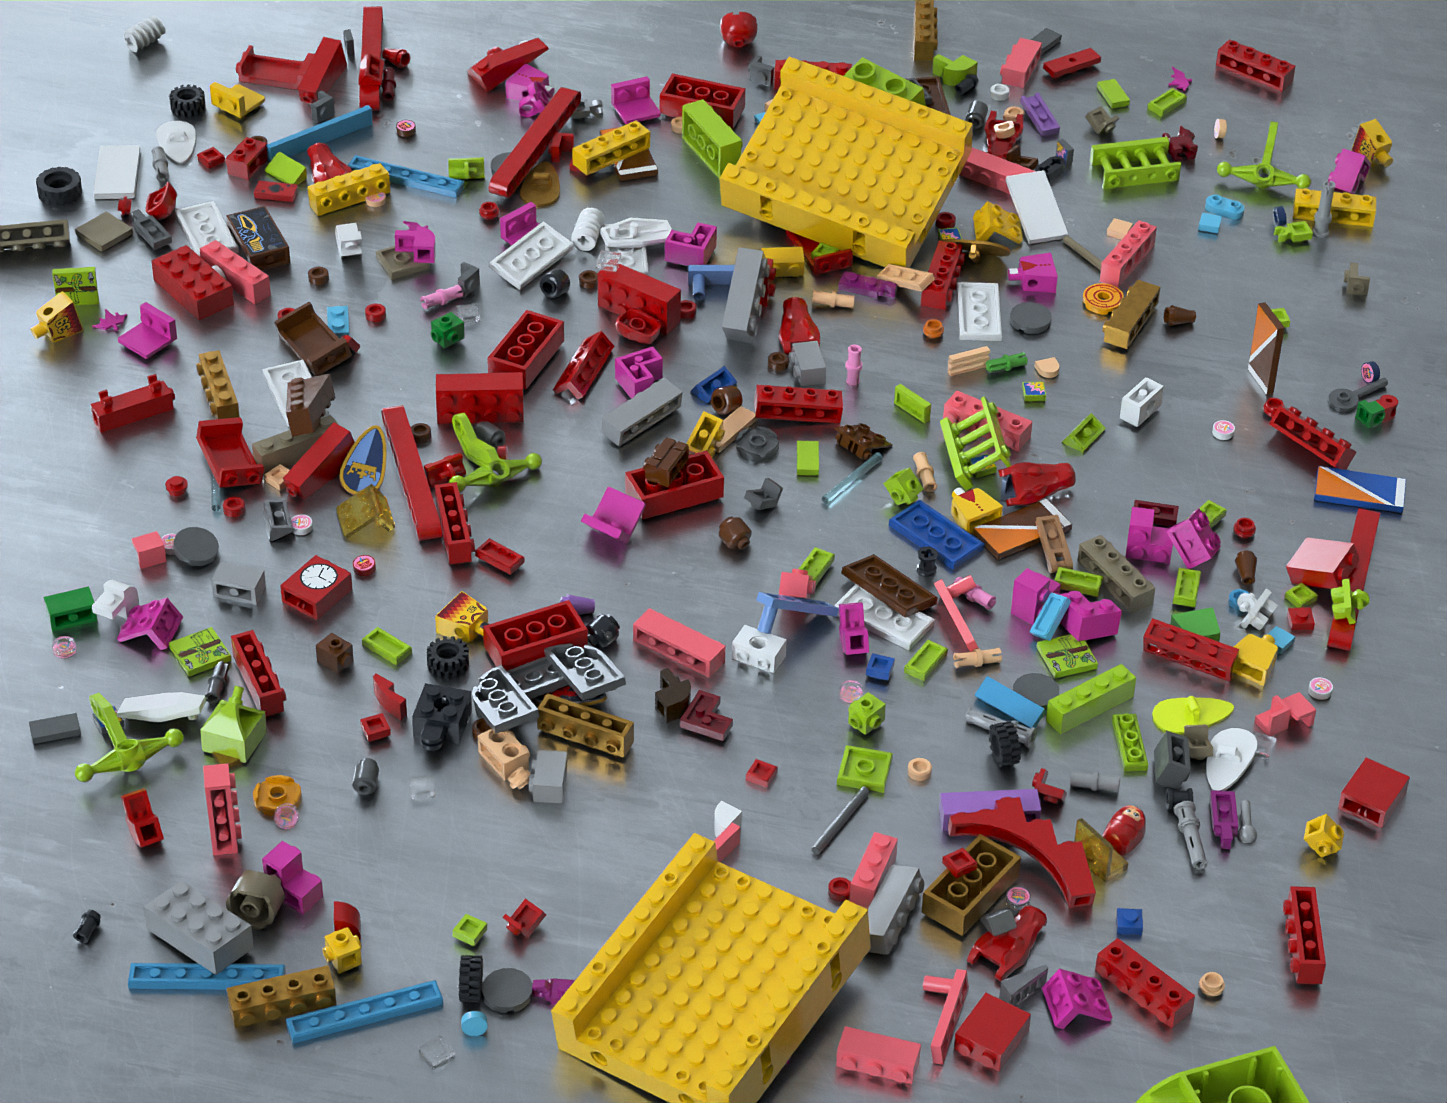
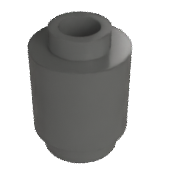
M974 101L969 105L965 120L973 123V129L983 126L988 112L987 105L981 101Z
M482 421L475 426L474 432L476 437L494 447L495 450H497L498 446H503L505 443V432L492 423Z
M363 758L355 766L352 786L360 794H371L377 788L379 767L375 760Z

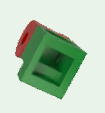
M1383 395L1380 399L1370 403L1362 400L1358 402L1355 417L1368 429L1380 425L1395 417L1398 399L1392 395Z

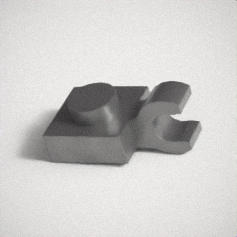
M582 99L578 108L572 114L571 119L590 117V113L595 116H602V108L596 109L603 107L602 100L588 102V99Z

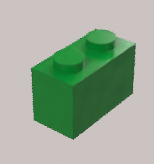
M89 586L43 597L46 615L52 632L98 621L97 614L93 613L92 605L95 602Z

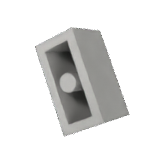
M818 342L792 343V352H789L790 365H794V377L798 378L800 386L826 384V365Z
M225 562L219 564L211 579L213 597L257 605L266 587L264 570Z
M538 750L537 760H532L531 772L535 775L529 779V792H533V802L563 803L567 774V752Z

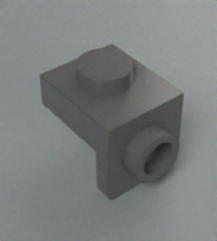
M757 56L754 61L750 62L748 67L750 81L771 86L774 83V67L763 64L762 56Z
M322 90L318 92V101L311 104L312 120L319 123L335 114L334 98Z
M463 262L460 264L461 276L458 277V285H460L462 291H458V293L463 292V297H466L480 285L479 268Z
M765 478L761 489L747 490L744 499L750 502L753 508L758 510L773 508L777 506L783 487L772 479Z

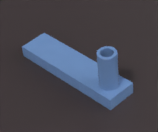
M688 265V285H693V298L698 301L705 298V285H731L735 265Z
M758 592L756 601L765 605L757 630L771 634L778 609L837 617L839 608L825 601Z

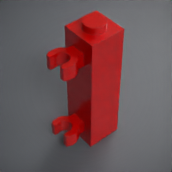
M153 374L147 376L148 386L114 397L108 396L107 389L98 392L100 401L91 404L93 422L99 431L103 433L173 410V400H175L173 389L171 387L168 388L164 380L157 381V375Z

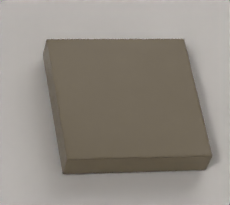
M106 211L77 227L75 234L103 252L131 236L133 228Z
M395 246L375 251L377 260L391 280L430 269L429 263L414 262V252L395 251Z

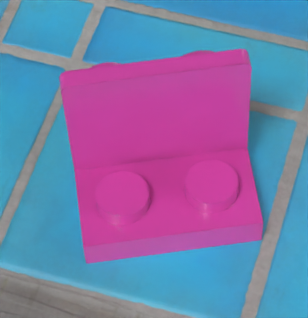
M647 76L611 84V104L625 124L633 121L651 120L661 116L660 110L650 97V80Z
M529 202L501 217V238L510 245H513L537 227L539 223L536 221V205Z
M145 302L140 305V318L142 322L119 336L118 342L147 359L177 339V331L174 318Z
M607 487L595 513L592 516L584 513L581 522L628 544L646 504L614 488Z
M1199 508L1188 519L1166 530L1187 569H1191L1211 559L1221 547L1218 534L1212 531L1207 515L1204 512L1202 513Z
M168 597L161 600H153L145 605H137L129 611V616L121 626L117 639L119 642L147 634L160 650L166 649L177 631L183 616Z
M1059 968L1042 987L1053 1022L1057 1028L1064 1029L1078 1013L1108 1022L1113 1018L1102 990V985L1096 978Z

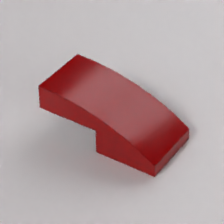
M375 673L373 675V685L376 698L391 715L402 721L407 716L406 698L395 693L393 682Z

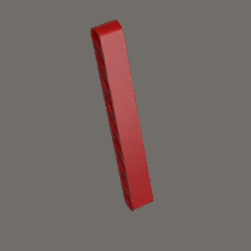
M363 6L361 61L367 53L382 59L383 7ZM360 85V108L369 105L372 111L380 110L381 85Z
M561 87L492 176L489 182V193L507 198L511 197L548 148L549 142L553 141L554 133L560 132L578 108L581 101L580 91Z
M404 405L381 408L384 428L419 541L442 538L440 519Z
M1358 508L1350 543H1354L1360 561L1348 576L1352 592H1355L1357 589L1364 590L1380 512ZM1355 608L1356 622L1359 613L1357 608ZM1333 616L1327 647L1350 651L1356 623L1349 624L1348 618L1335 620Z

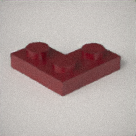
M1141 500L1134 501V507L1154 509L1153 524L1171 527L1176 525L1179 506Z
M698 690L680 719V727L724 741L733 726V719L715 713L720 705L721 696Z

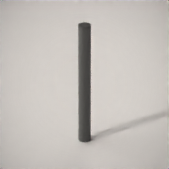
M861 787L811 848L814 854L819 855L863 802L870 793L868 788Z

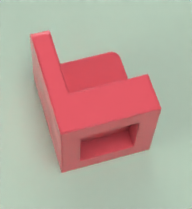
M157 531L132 538V544L137 552L141 569L167 562L165 545Z
M1300 692L1282 699L1291 708L1290 719H1301L1308 727L1314 725L1316 709Z
M1276 695L1272 698L1271 709L1255 716L1254 723L1268 737H1271L1288 729L1291 708Z

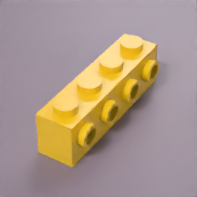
M633 121L572 148L573 165L585 175H589L650 148V131L638 121Z
M381 163L372 164L369 167L354 170L350 173L307 186L309 206L317 216L366 201V197L381 192L384 194L391 193L389 172Z
M1296 188L1293 203V219L1315 221L1314 217L1319 208L1321 191ZM1334 192L1330 211L1332 220L1330 223L1373 227L1376 214V197Z

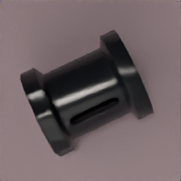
M922 547L918 550L919 563L916 570L919 575L929 577L936 573L935 561L938 557V552L932 547Z
M1167 788L1166 790L1167 810H1172V807L1183 801L1193 802L1192 788H1188L1187 791L1172 790V788Z

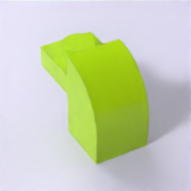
M940 54L934 56L933 73L942 77L943 84L955 86L964 80L968 74L977 76L978 62L967 56L962 55L954 61Z

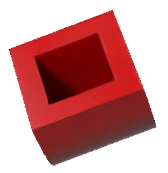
M334 901V930L339 931L348 927L353 936L357 935L361 939V916L359 911L348 903Z

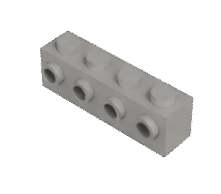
M663 378L653 383L643 392L637 393L629 401L623 402L615 410L607 412L602 418L601 433L617 446H621L680 408L683 392L669 380Z
M900 865L890 866L868 908L871 949L868 952L888 955L893 945L897 943L898 935L902 927H905L908 915L911 910H914L916 900L924 890V879L921 878L919 868Z

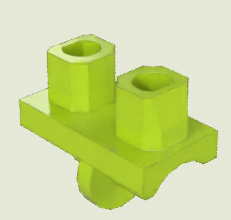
M484 157L449 158V178L465 180L485 178Z
M1343 579V587L1331 589L1334 603L1332 610L1335 620L1348 618L1349 624L1356 623L1355 608L1362 610L1369 604L1370 598L1368 593L1361 589L1352 592L1350 580Z

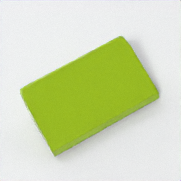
M278 152L265 168V172L287 184L298 185L307 179L306 167L281 152Z
M1090 413L1062 443L1080 452H1084L1106 428Z

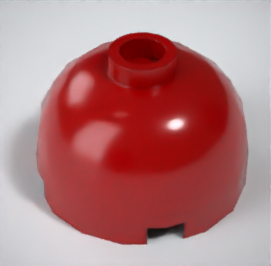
M739 11V14L733 15V12L721 19V36L730 46L737 48L748 46L757 36V19L750 13Z

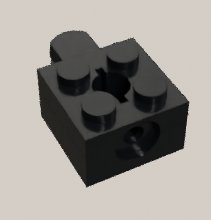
M425 683L412 715L413 736L421 738L423 748L434 751L440 749L443 742L460 744L472 712L471 691Z

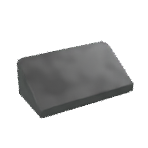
M264 500L263 516L269 541L276 540L293 532L287 500Z

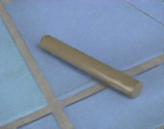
M1068 235L1063 238V242L1101 270L1102 261Z

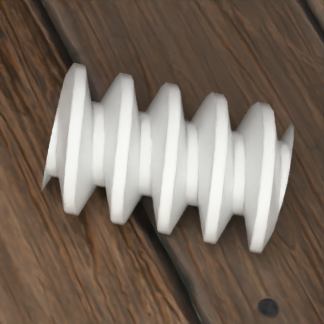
M149 16L147 19L124 31L125 44L130 51L136 53L139 49L144 48V46H148L156 39H160L161 34L166 33L164 24L157 16Z
M586 208L580 213L571 237L572 243L579 250L589 251L595 247L605 221V216L600 210Z

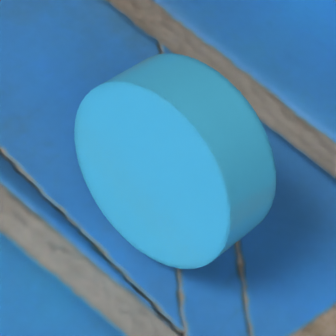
M470 1011L464 1014L461 1019L462 1031L469 1036L482 1035L488 1028L486 1015L479 1011Z

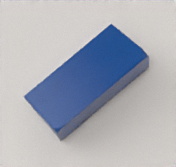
M723 366L695 385L690 392L706 403H709L713 391L717 388L729 385L734 386L738 382L728 369Z

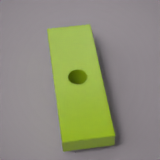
M1136 713L1113 714L1112 723L1124 772L1148 771L1149 764Z

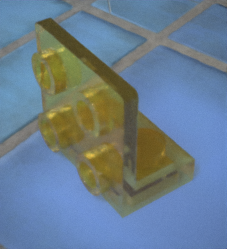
M372 484L336 507L343 535L346 538L351 537L373 521L379 527L382 525L388 532L395 528L387 498Z
M1083 818L1078 819L1074 842L1082 841L1091 871L1104 882H1107L1128 870V862L1114 850L1113 846Z

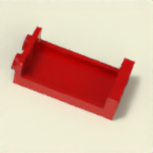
M249 45L247 50L243 52L240 62L236 64V73L238 74L239 82L298 90L314 53H308L304 61L255 55L253 45Z
M786 230V234L794 246L803 247L804 260L814 275L852 266L853 251L851 249L817 256L813 260L811 253L820 243Z
M241 417L198 422L196 439L219 488L262 484L264 466L263 464H256L242 435L243 421Z

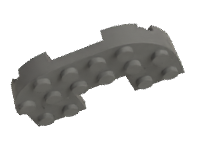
M561 644L545 648V657L508 671L502 665L489 670L479 678L480 684L477 687H473L472 695L478 718L483 717L496 734L539 718L538 709L531 701L535 697L570 685L584 701L626 685L625 676L599 649L585 645L583 649L578 646L574 647L573 644Z

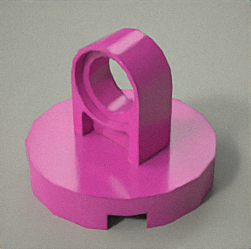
M533 81L528 84L529 95L519 102V113L523 117H532L537 113H541L549 103L548 96L550 94L539 81ZM524 105H531L533 107L529 111L522 109Z

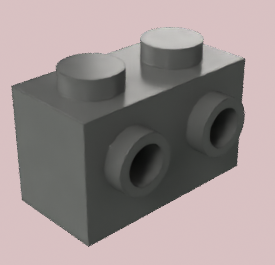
M1166 731L1154 749L1155 778L1157 783L1178 790L1182 782L1187 781L1191 770L1189 741L1187 737Z

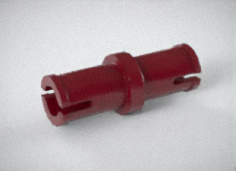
M390 67L383 70L381 87L383 89L382 98L385 101H392L395 97V70Z

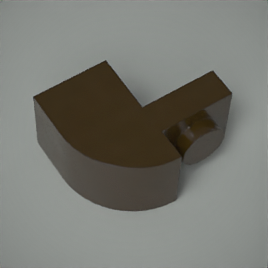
M666 668L660 671L661 690L655 692V709L663 720L669 723L681 718L690 705L691 684L688 679L681 682L677 675L674 676L671 670Z

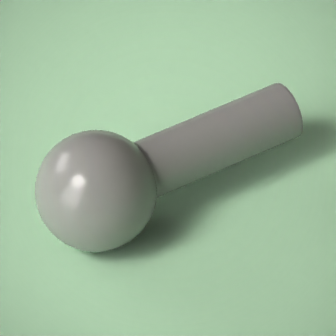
M1243 800L1240 802L1242 827L1238 830V838L1244 843H1253L1257 839V831L1251 823L1250 801Z

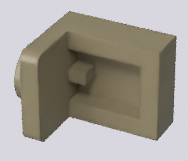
M1102 106L1088 112L1085 116L1098 135L1103 132H1111L1115 129V124L1119 120L1117 115L1110 118Z
M1350 262L1349 270H1345L1343 282L1347 283V294L1366 296L1368 294L1370 277L1358 276V263Z
M1206 724L1185 725L1184 737H1187L1189 741L1190 757L1202 760L1213 756V746L1208 740V726Z

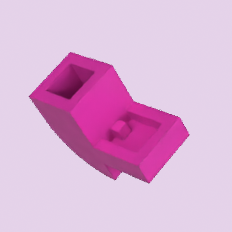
M417 226L416 231L395 230V251L414 252V262L435 263V235L431 230L421 226Z
M863 603L839 604V634L844 653L846 655L869 653L868 629L864 625Z

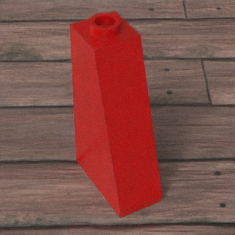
M328 37L322 38L298 87L301 101L308 104L318 101V92L322 90L328 93L346 69L347 61L341 40Z
M333 422L283 477L288 493L305 500L339 475L343 462L355 443L351 432Z

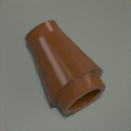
M1171 305L1165 308L1163 318L1164 322L1170 326L1194 323L1196 312L1195 310Z
M1241 551L1236 556L1235 564L1244 585H1251L1255 582L1257 557L1252 551Z

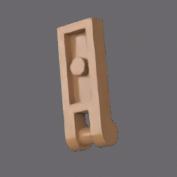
M1059 516L1036 517L1035 523L1047 559L1049 573H1057L1058 567L1073 570V561ZM1062 557L1063 561H1056V558Z

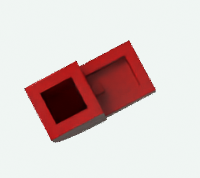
M143 788L122 795L121 800L126 813L125 819L135 843L140 847H144L164 840L158 816L152 812L146 789Z

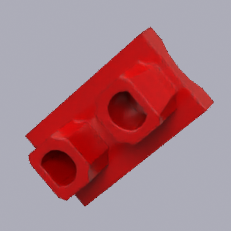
M461 453L449 455L439 461L424 465L425 475L431 488L450 481L456 475H466Z

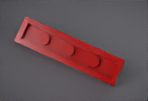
M602 331L583 340L552 389L556 394L569 389L577 400L584 397L614 348L612 342Z
M1154 618L1151 619L1143 636V651L1220 679L1231 681L1233 665L1239 655L1238 648Z

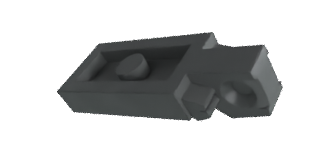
M139 209L132 211L134 228L154 250L172 243V236L152 215L146 217Z

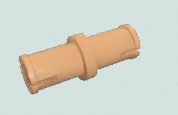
M814 290L812 304L830 305L831 308L839 306L853 309L855 295L836 294V291L828 293Z
M918 452L913 456L917 467L916 473L922 481L925 492L930 493L937 489L933 476L934 470L929 465L926 453Z
M977 648L972 652L954 653L953 660L963 659L962 661L954 662V666L956 668L973 665L981 667L983 664L1001 663L1002 655H992H998L1002 652L1000 648L988 650Z

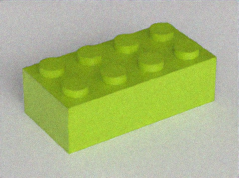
M703 99L682 106V138L720 179L727 164L736 165L740 159L741 148L743 147L742 139L732 131L731 127Z

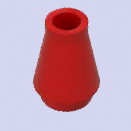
M385 48L382 51V58L399 68L406 67L410 62V54L405 49Z

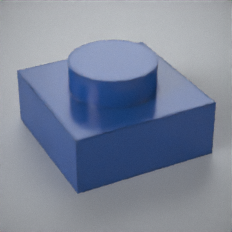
M872 653L866 668V676L889 680L895 658Z
M1117 908V934L1142 935V909Z

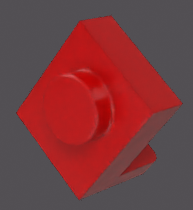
M554 133L553 141L549 142L548 154H551L552 162H560L562 151L572 152V148H574V134Z
M1041 768L1040 773H1035L1032 787L1037 789L1038 795L1044 796V801L1052 804H1057L1058 801L1064 803L1067 796L1066 791L1045 784L1048 771Z
M525 898L511 917L504 914L502 918L508 923L506 928L514 935L518 936L521 933L526 938H529L545 918L546 913Z

